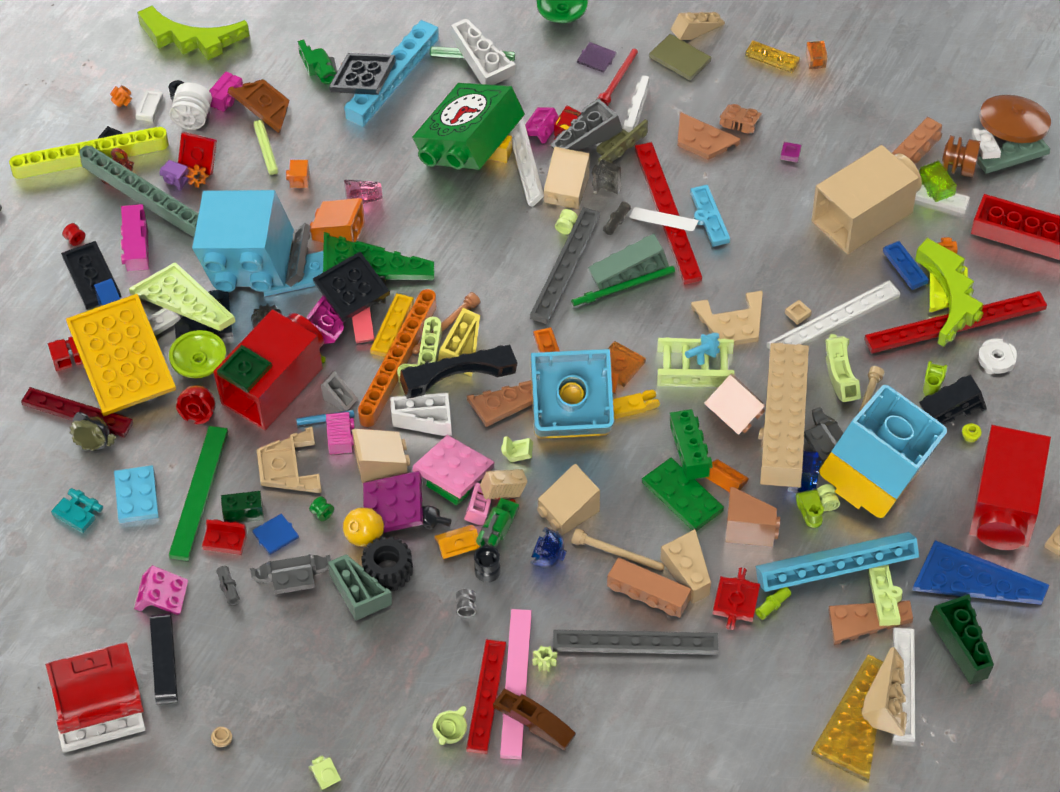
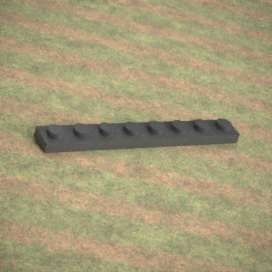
M585 207L582 208L530 313V319L548 324L600 218V212Z
M553 630V652L718 655V633Z

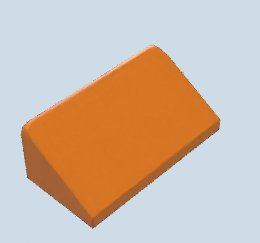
M718 459L712 462L713 467L710 468V476L705 477L730 492V487L741 490L749 480L748 477Z

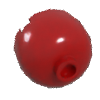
M189 386L178 396L176 409L184 420L188 421L191 419L196 421L194 424H204L209 421L215 410V398L203 386Z

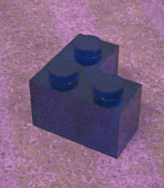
M803 450L801 487H788V492L800 493L812 490V488L816 489L821 461H818L819 453Z

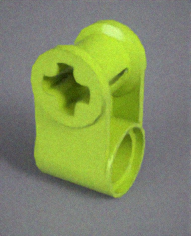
M932 361L928 362L923 385V394L925 396L933 395L940 391L948 365L941 366L933 364Z
M814 489L796 493V502L806 525L810 528L820 527L823 522L824 508L818 491Z

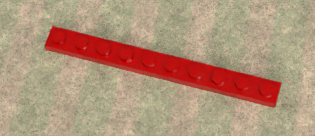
M653 143L635 145V152L657 212L679 216ZM662 225L684 285L702 281V275L685 230Z
M1037 291L983 305V316L979 322L975 321L971 327L966 324L962 330L959 329L957 332L1046 310L1047 303L1041 292ZM949 314L867 334L864 340L870 353L873 354L939 337Z

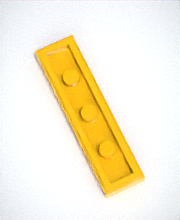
M395 294L372 344L371 354L386 357L414 302V297Z

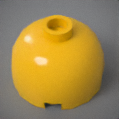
M360 507L351 510L344 519V536L348 542L357 547H367L368 543L373 544V540L379 539V536L381 537L383 534L384 524L382 517L371 508Z

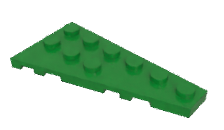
M324 232L323 272L361 252L381 279L434 280V261L416 256H403L401 252L385 251V248L360 241H347L345 237L339 236V238L330 236V233Z

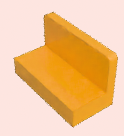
M473 525L434 536L438 542L443 559L480 547L476 543L478 533Z

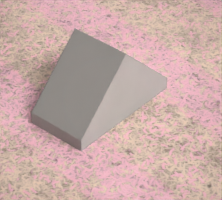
M332 371L321 384L323 400L342 411H348L358 400L335 371Z

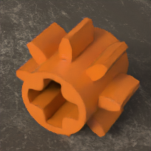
M123 85L119 88L115 86L110 93L113 96L111 101L118 107H122L123 104L127 107L132 100V97H130L132 93Z
M195 165L194 169L188 168L189 173L185 175V177L189 178L188 184L192 185L195 182L194 185L199 188L200 183L206 184L205 179L209 177L204 173L206 168L203 167L199 170V165ZM197 173L200 174L199 177H197L196 179L194 178V175H197Z
M944 237L941 238V242H937L957 254V242L952 241V238Z

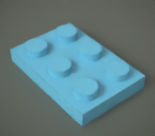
M153 465L114 471L119 524L159 518Z

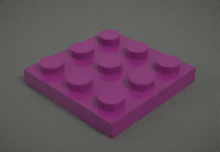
M419 471L363 483L364 508H371L382 517L384 524L383 533L423 525L422 476Z

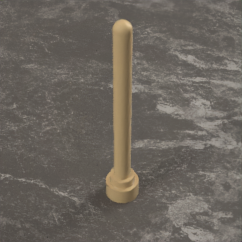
M872 366L869 369V384L859 412L872 398L876 384L883 379L885 372L878 366Z
M576 528L571 543L575 545L587 544L659 571L664 569L663 563L588 537L584 530Z

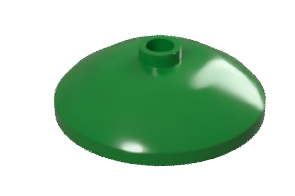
M537 0V10L541 16L555 23H569L579 19L584 15L588 6V0Z

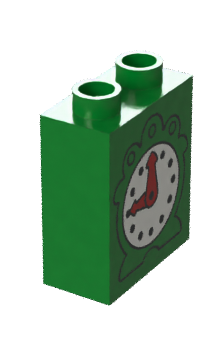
M457 83L412 138L419 150V159L427 166L433 167L437 165L453 167L455 169L480 170L523 118L525 113L512 86Z

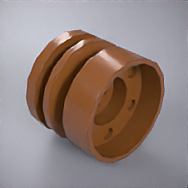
M950 135L943 153L942 172L947 173L949 165H952L951 174L956 172L957 167H961V176L973 178L981 141L969 139L966 146H962V137H959L958 144L956 145L954 144L955 136Z

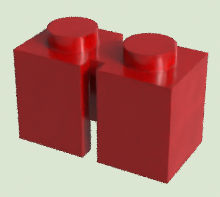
M72 336L68 337L66 341L61 339L47 343L56 372L73 367L68 350L72 351L76 366L83 364Z

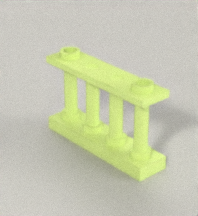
M658 338L657 352H663V369L658 368L657 386L719 387L731 373L734 374V370H728V354H733L734 340L717 339L720 344L718 346L720 349V353H718L720 354V370H709V355L704 353L705 364L701 365V369H690V358L685 356V351L701 345V339ZM671 353H682V369H671Z

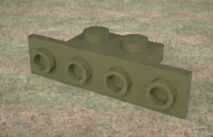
M643 120L629 133L622 129L623 131L597 146L596 152L602 155L598 159L599 172L609 168L612 162L622 157L626 150L632 148L639 139L647 135L648 120Z

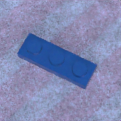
M900 241L883 247L885 256L912 290L928 284V277Z

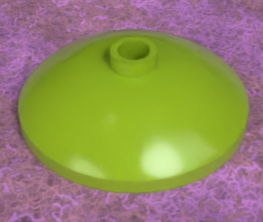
M203 330L191 331L181 335L173 342L169 351V360L172 368L180 375L188 378H203L213 374V371L226 358V348L222 339L212 332Z

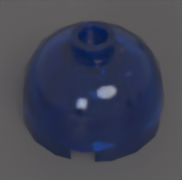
M545 527L542 531L545 532L544 537L539 536L531 556L535 559L530 563L541 568H551L558 561L564 560L567 550H564L565 542L563 537L553 529Z

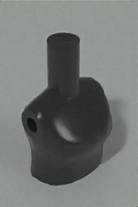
M429 505L422 506L423 525L421 526L430 530L437 524L450 527L452 520L441 517L438 508Z

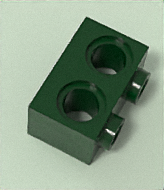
M261 491L221 495L224 522L242 523L264 520Z

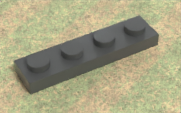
M306 223L301 225L293 234L285 282L290 287L297 282L299 283L304 277L303 271L306 264L305 258L308 251L307 246L311 227Z

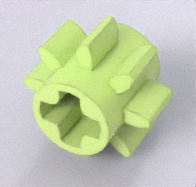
M540 646L538 651H533L534 658L532 662L533 665L538 666L539 671L547 670L550 672L552 666H557V652L552 653L551 646Z

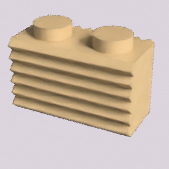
M523 469L486 471L480 487L486 500L495 498L505 499L506 497L508 499L509 497L520 498L528 481Z

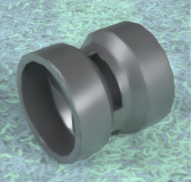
M471 589L459 590L456 593V601L458 602L456 613L462 617L475 615L477 612V606L474 603L476 601L475 591Z

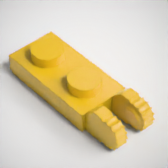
M646 390L643 393L613 399L614 419L645 413L648 410L659 407V400L653 399L657 395L656 391Z

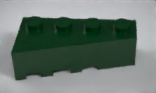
M968 594L935 605L929 621L971 685L988 679L994 663L987 643L983 640V631L981 626L978 625L976 620L977 614L975 609L972 608L971 597Z

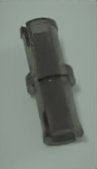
M621 202L617 210L610 215L609 221L603 227V231L606 234L612 235L618 225L623 223L624 217L631 210V206L627 202Z

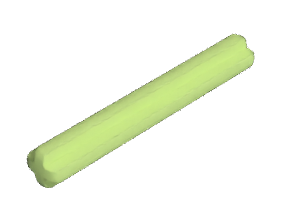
M262 120L254 121V128L268 173L270 175L277 174L278 168Z

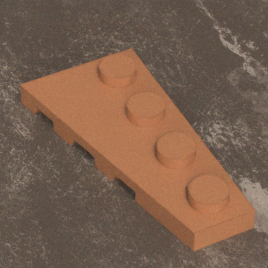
M531 380L521 382L518 386L501 387V390L491 392V390L485 391L482 395L474 396V394L468 395L467 401L484 425L488 427L532 405Z
M900 601L897 603L901 618L900 625L879 626L875 603L829 606L828 611L834 645L840 644L841 641L850 639V641L857 639L864 634L869 633L871 635L877 633L881 629H891L912 623L913 614L910 601Z

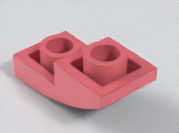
M368 307L352 317L356 344L375 340L371 310Z

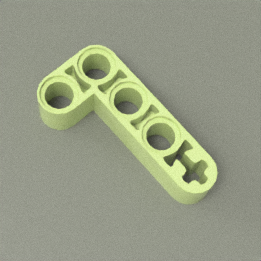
M429 317L425 320L418 364H402L398 367L397 374L400 385L402 369L409 366L423 365L426 363L424 362L426 360H431V363L438 361L442 338V327L439 318Z

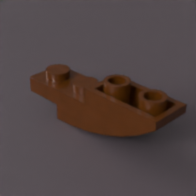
M504 688L493 703L494 709L529 727V732L564 751L576 735L556 715L523 694L518 696Z

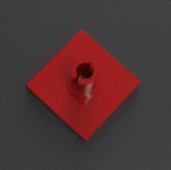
M187 132L181 133L178 163L194 169L195 165H199V170L204 167L206 168L204 173L209 176L212 175L217 140Z

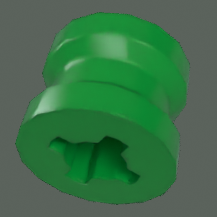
M320 496L311 503L309 511L312 514H316L317 518L322 522L331 517L334 507L331 504H327V500Z

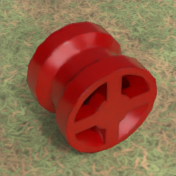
M75 223L67 225L62 232V236L72 246L80 245L86 236L85 232L79 229V226Z

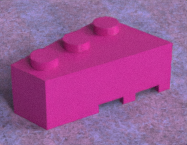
M143 204L121 206V235L123 236L121 248L124 250V253L121 254L122 265H126L127 272L149 270L148 225Z

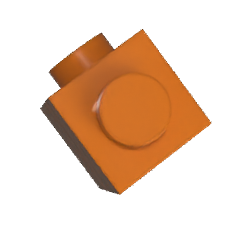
M290 160L289 170H286V180H289L290 188H308L310 173L308 160Z

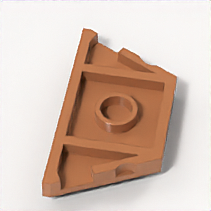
M682 112L680 113L679 147L709 160L717 154L726 152L728 147L740 144V138Z

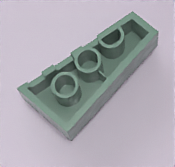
M652 234L599 262H595L588 269L598 289L601 290L669 267L662 246L655 234Z

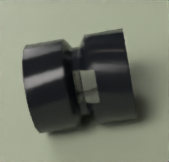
M482 546L474 553L475 575L480 581L492 582L500 575V554L495 547Z

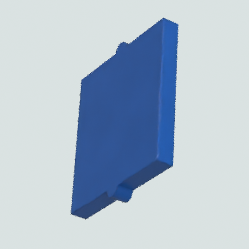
M282 513L252 530V533L259 540V545H262L269 555L299 538V535L292 527V523H289Z

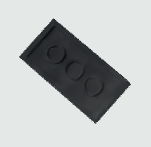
M96 241L61 253L86 310L99 305L94 287L97 283L112 278L118 295L121 297L118 286Z

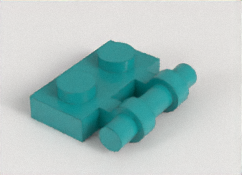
M70 488L68 495L72 499L69 501L63 497L52 509L51 513L54 517L84 533L95 520L92 512L95 510L100 513L103 510V506L98 503V500L85 496V493L81 490ZM80 502L86 505L84 509L78 506Z

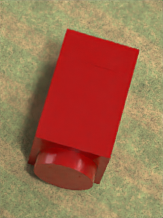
M272 309L213 371L221 404L266 431L323 369L320 348L324 344V339L317 327L302 315L291 313L285 317ZM241 345L272 363V368L248 393L217 375V370Z
M991 425L983 457L969 535L977 536L985 545L999 550H1014L1021 546L1029 547L1039 511L1051 436Z

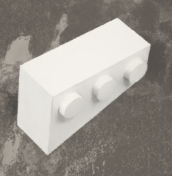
M448 393L425 394L406 399V396L390 397L393 427L452 437Z

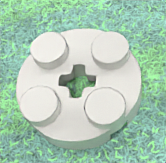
M1002 339L985 341L978 353V361L988 374L1006 373L1013 370L1017 359L1015 347L1010 343L1009 345L1004 343ZM994 354H997L998 356H1002V357H1000V358H995V357H994Z

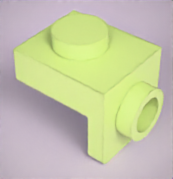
M508 436L503 438L501 451L511 463L532 458L533 441L530 438L513 442Z
M323 755L312 760V765L308 766L309 770L313 772L321 790L341 780L330 757L324 758Z

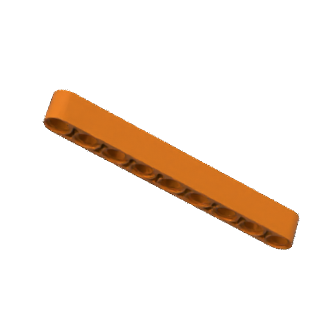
M425 289L419 293L358 407L359 422L363 427H371L376 423L398 382V367L408 363L413 354V348L422 337L425 320L433 316L437 307L436 294L433 290Z

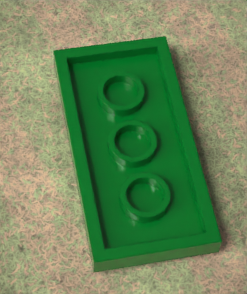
M672 457L642 478V483L691 530L695 529L698 531L724 511V506L695 479L686 480L683 468Z

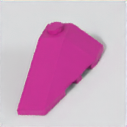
M322 296L306 318L320 331L324 344L335 343L343 332L344 322L341 321L325 297Z

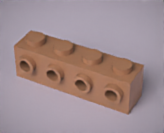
M927 117L892 154H903L914 164L918 163L941 139L942 124Z
M619 557L607 576V586L613 591L624 593L631 599L640 600L652 608L661 609L670 616L680 618L691 600V588Z

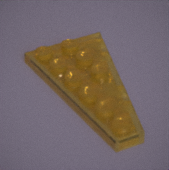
M869 654L811 752L812 755L869 783L877 729L873 728L864 719L862 708L865 697L883 664V661Z

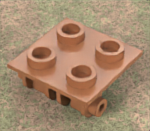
M731 104L720 115L719 124L724 128L735 130L738 122L737 131L741 130V132L747 134L754 133V125L762 113L755 109H745L737 104Z

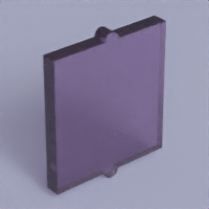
M589 42L587 47L582 50L577 63L604 73L607 67L612 64V60L617 52Z

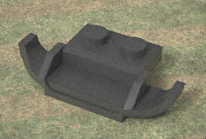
M818 407L812 410V417L816 427L805 430L804 437L820 463L823 464L843 435V432L838 422L824 414L822 408Z
M308 554L295 558L268 561L257 569L250 568L251 577L254 581L260 583L273 582L275 595L315 588L313 575L327 571L329 569L328 562L331 561L330 555L321 557Z

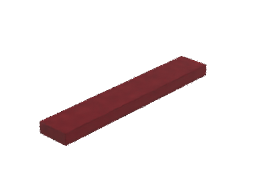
M29 387L21 400L23 406L73 421L77 412H82L89 417H99L107 423L111 434L124 438L133 425V419L115 413L103 416L99 408Z

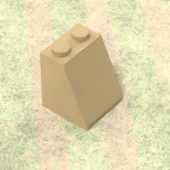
M554 147L544 187L545 203L579 209L589 180V153Z
M352 429L354 450L362 483L408 473L407 466H410V459L408 454H404V450H407L405 439H401L399 432Z
M574 464L538 498L537 511L541 517H545L549 521L554 531H558L563 536L600 512V489L577 464Z

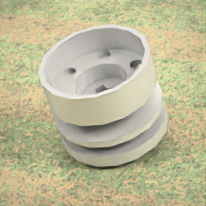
M186 82L180 84L177 87L169 115L171 120L185 129L195 130L201 128L207 118L212 100L211 93L207 88L197 83Z

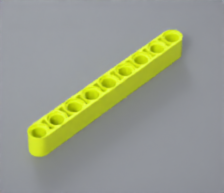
M154 127L15 155L10 158L9 164L13 177L23 179L82 167L80 149L84 146H92L111 159L116 160L164 150L168 147L169 142L166 129Z

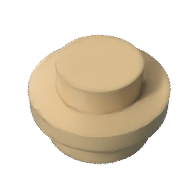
M217 727L211 734V741L217 747H226L232 741V733L228 728Z

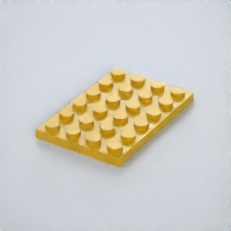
M138 294L66 318V323L103 416L176 390Z

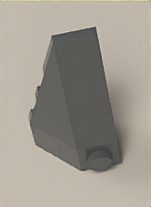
M598 98L582 109L581 115L577 119L572 120L571 126L567 130L562 131L552 142L551 147L553 149L554 147L577 151L607 141L623 131L619 117Z

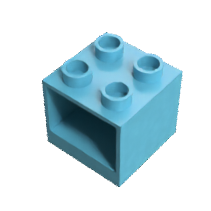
M275 190L203 191L192 249L213 287L216 289L231 292L236 287H250L256 291L266 292L271 290V287L285 286L294 229Z

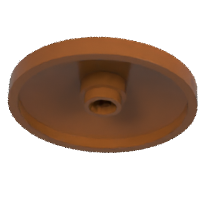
M998 95L987 99L982 104L979 114L980 122L988 132L998 138L1015 143L1039 141L1048 134L1051 126L1050 115L1041 105L1028 98L1016 95Z

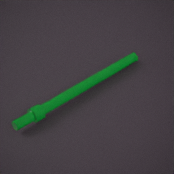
M672 265L595 292L584 293V296L572 299V305L574 307L586 302L587 304L595 302V299L675 273V268Z

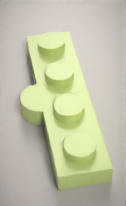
M889 565L869 568L868 575L879 626L900 625L901 618L897 603L902 600L903 591L900 587L893 586Z

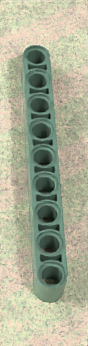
M84 146L80 149V160L83 168L138 203L143 204V206L190 236H195L199 213L94 147Z

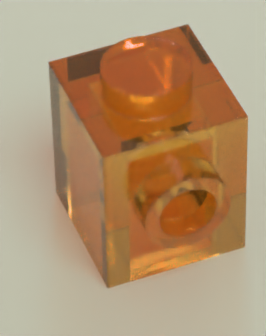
M824 41L807 42L805 55L809 69L826 68L827 52Z

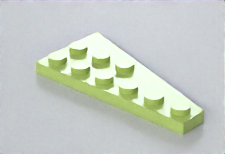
M176 262L129 288L132 295L138 294L141 299L219 331L236 322L235 317Z

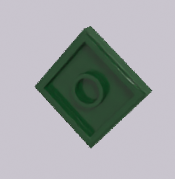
M241 345L217 370V375L248 393L272 368V363Z

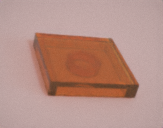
M614 341L608 348L610 349L611 373L619 374L618 384L625 387L645 364L646 358Z

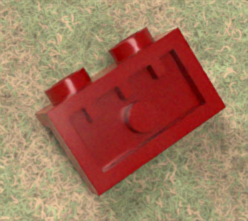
M207 519L205 523L207 530L202 543L203 550L242 555L247 537L245 525L239 522L230 523L218 519Z

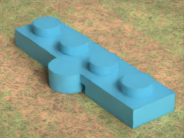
M708 185L690 188V194L697 208L694 219L698 220V225H704L712 247L730 243L729 234Z

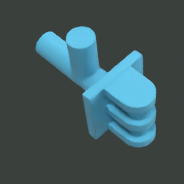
M702 334L701 345L685 351L686 358L697 355V364L699 365L705 364L704 353L715 358L716 354L720 353L718 348L720 344L717 340L719 334Z

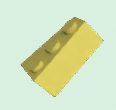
M465 308L461 310L440 348L438 361L444 358H454L462 354L476 352L480 315ZM465 372L464 374L472 377L473 372Z

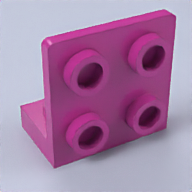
M152 565L142 574L134 609L142 612L147 606L153 605L179 615L188 580Z

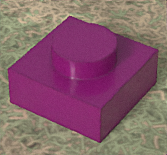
M784 142L780 160L798 163L802 145Z

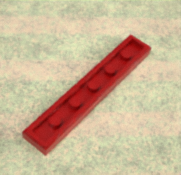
M486 639L467 742V752L488 754L495 714L493 703L497 699L506 650L505 641Z

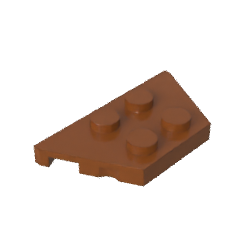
M264 79L253 83H244L242 87L234 88L232 86L228 88L227 93L277 133H280L290 101L287 97Z

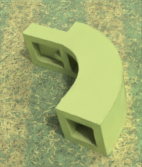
M840 336L825 339L827 369L837 397L842 402L861 399L859 380L854 377L848 360L846 337Z

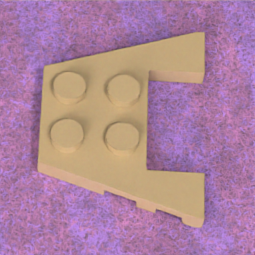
M762 291L746 293L745 298L749 309L712 314L708 299L691 302L692 310L696 311L702 323L707 325L710 333L719 334L718 339L734 340V345L758 342Z
M312 426L305 428L306 431L299 434L297 432L291 434L290 438L281 442L277 440L256 449L261 486L322 493L319 474L298 476L295 448L315 445Z

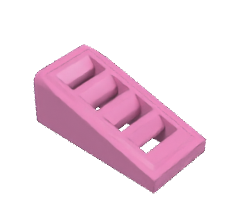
M476 482L464 519L482 526L487 518L491 500H486L484 495L477 493H482L480 483Z

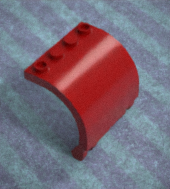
M127 642L45 663L58 715V720L56 721L60 734L144 712Z

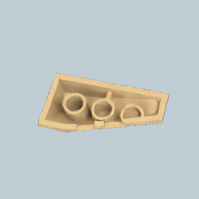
M895 647L890 648L865 697L862 715L873 728L904 736L907 723V713L903 712L902 703L906 702V696L903 694L901 684L905 683L904 660Z

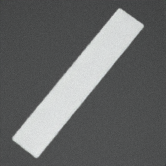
M634 207L630 215L631 219L688 231H694L698 220L637 207Z

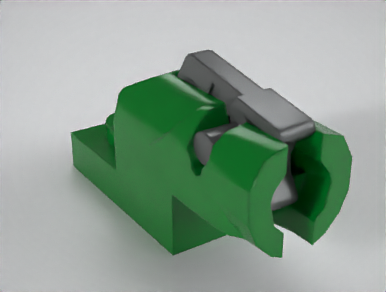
M304 39L297 41L300 57L309 76L317 75L323 84H331L337 73L334 57H329L322 48L311 50L310 45L307 46Z
M500 498L497 506L492 508L476 539V543L480 547L485 546L486 543L496 547L500 539L504 540L519 510V504Z

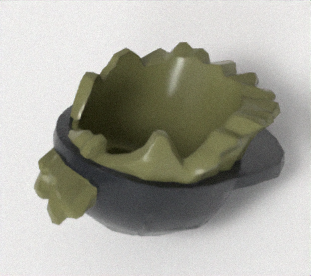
M82 412L76 413L71 423L72 426H70L73 443L82 446L84 450L91 449V451H94L96 449H103L114 444V440L117 438L111 434L109 426L101 418L89 417Z

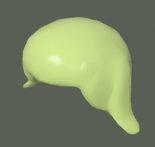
M461 706L457 711L449 710L442 712L435 718L432 730L440 745L457 743L463 738L467 731V723L464 718L467 710L466 706Z

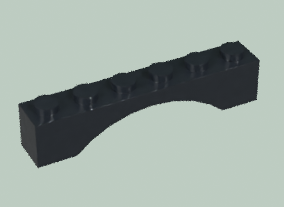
M500 345L492 349H483L454 358H444L441 361L426 362L423 365L406 367L401 370L400 383L406 399L425 395L438 381L458 373L478 372L497 378L515 374L518 362L511 345Z

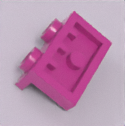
M537 107L525 124L528 136H538L542 144L546 143L554 132V124L559 117L554 107Z

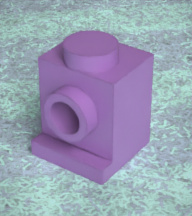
M168 160L165 166H162L160 169V176H163L164 182L177 186V189L180 191L189 180L188 177H185L189 173L188 167Z

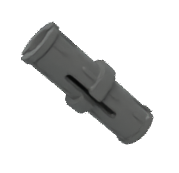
M221 566L216 570L221 583L220 589L224 592L227 603L235 605L240 601L235 588L236 582L231 577L229 567Z

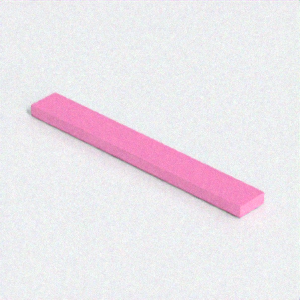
M511 609L505 689L518 696L521 694L526 696L532 610ZM504 713L500 758L522 759L524 724Z

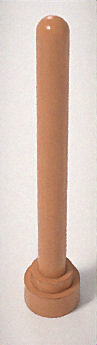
M470 292L465 296L464 303L441 323L442 332L458 318L463 308L467 310L472 309L481 303L475 293ZM421 341L413 348V354L416 355L420 352Z

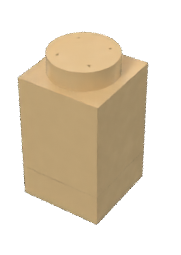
M880 145L816 185L811 221L844 252L849 254L913 213L916 192L922 186L920 173L907 156L900 153L893 155L883 145Z

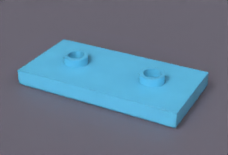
M323 251L306 254V264L303 271L304 277L299 283H295L292 287L287 284L284 287H271V290L263 292L264 297L316 286L313 278L323 273Z

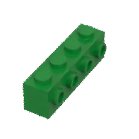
M692 409L670 412V429L686 480L709 477L710 468L713 467L712 459L707 456L708 447L706 443H703L704 436L703 431L699 430L698 416H694Z

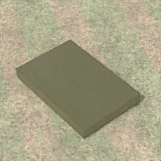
M669 34L649 53V58L689 81L711 62V56L679 40V38L672 34Z

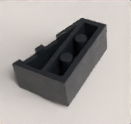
M971 374L959 378L957 382L949 386H944L940 391L924 397L919 402L922 410L942 424L955 421L954 417L962 414L965 417L971 415L970 411L979 408L981 411L987 409L982 392Z

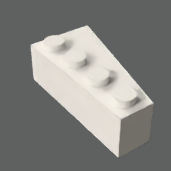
M467 18L451 25V38L481 84L495 85L515 75L516 64L505 57L506 55L501 50L499 51L493 45V42L489 39L487 40L482 35V32Z

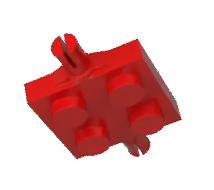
M740 567L735 578L720 576L713 615L728 618L726 625L728 630L730 625L731 630L735 629L736 620L753 622L760 584L745 579L746 568L743 569L742 573V567Z

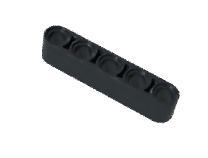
M171 613L150 616L156 705L178 703Z

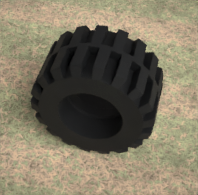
M385 536L381 537V540L376 538L373 540V544L368 543L367 549L363 550V556H361L362 568H364V571L369 576L377 579L378 583L385 589L396 591L399 586L402 588L405 586V582L410 581V576L413 574L410 548L408 549L406 543H402L401 539L394 540V537L391 536L389 539H386ZM386 560L396 562L394 566L388 568L378 566L379 563Z

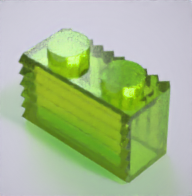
M938 160L920 167L919 173L922 185L926 188L928 196L933 197L935 202L955 195L957 185Z

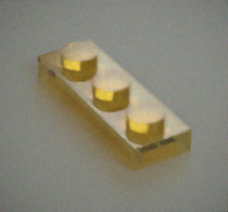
M752 41L745 52V56L790 73L794 72L800 62V57L756 41Z

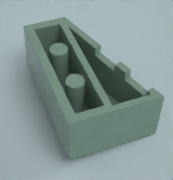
M347 554L328 562L329 575L355 621L392 605L391 591L381 586L377 579L369 576L364 571V568Z

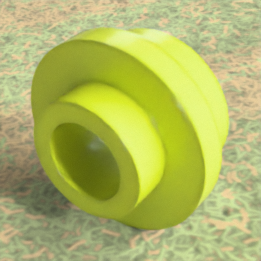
M969 423L962 428V435L968 442H975L981 437V428L976 424Z

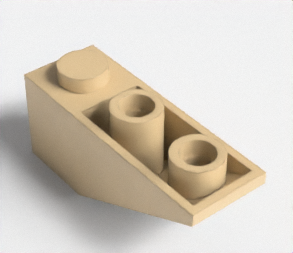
M716 12L679 13L670 30L679 40H693L724 25L725 22Z

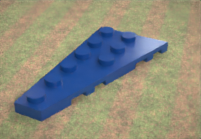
M935 540L912 591L956 596L970 594V597L1042 605L1049 584Z

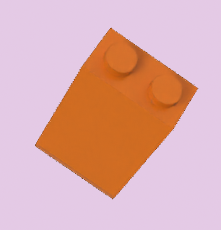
M363 199L323 201L320 208L316 209L314 222L310 223L312 240L324 243V232L330 233V236L336 238L342 236L347 241L357 242L365 223Z

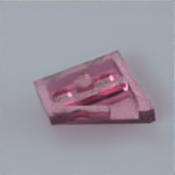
M344 180L346 199L361 198L363 199V204L383 199L380 182Z

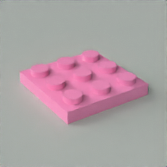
M446 435L413 465L412 471H419L422 477L460 499L476 482H479L485 476L486 471L494 468L495 462L451 436Z

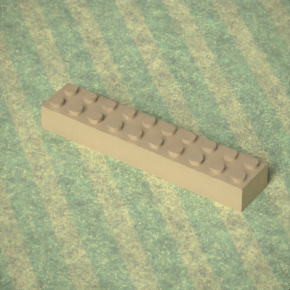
M771 343L760 480L762 485L801 487L809 346L783 343Z

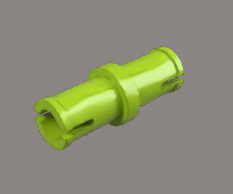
M788 587L780 588L773 595H769L766 601L759 608L755 609L756 615L764 620L772 611L778 610L781 607V603L791 596L790 589Z

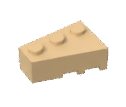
M694 529L661 546L660 560L677 583L691 588L690 601L695 603L709 596L711 581L696 530Z

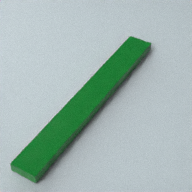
M208 427L170 548L169 559L189 561L226 442L228 428Z

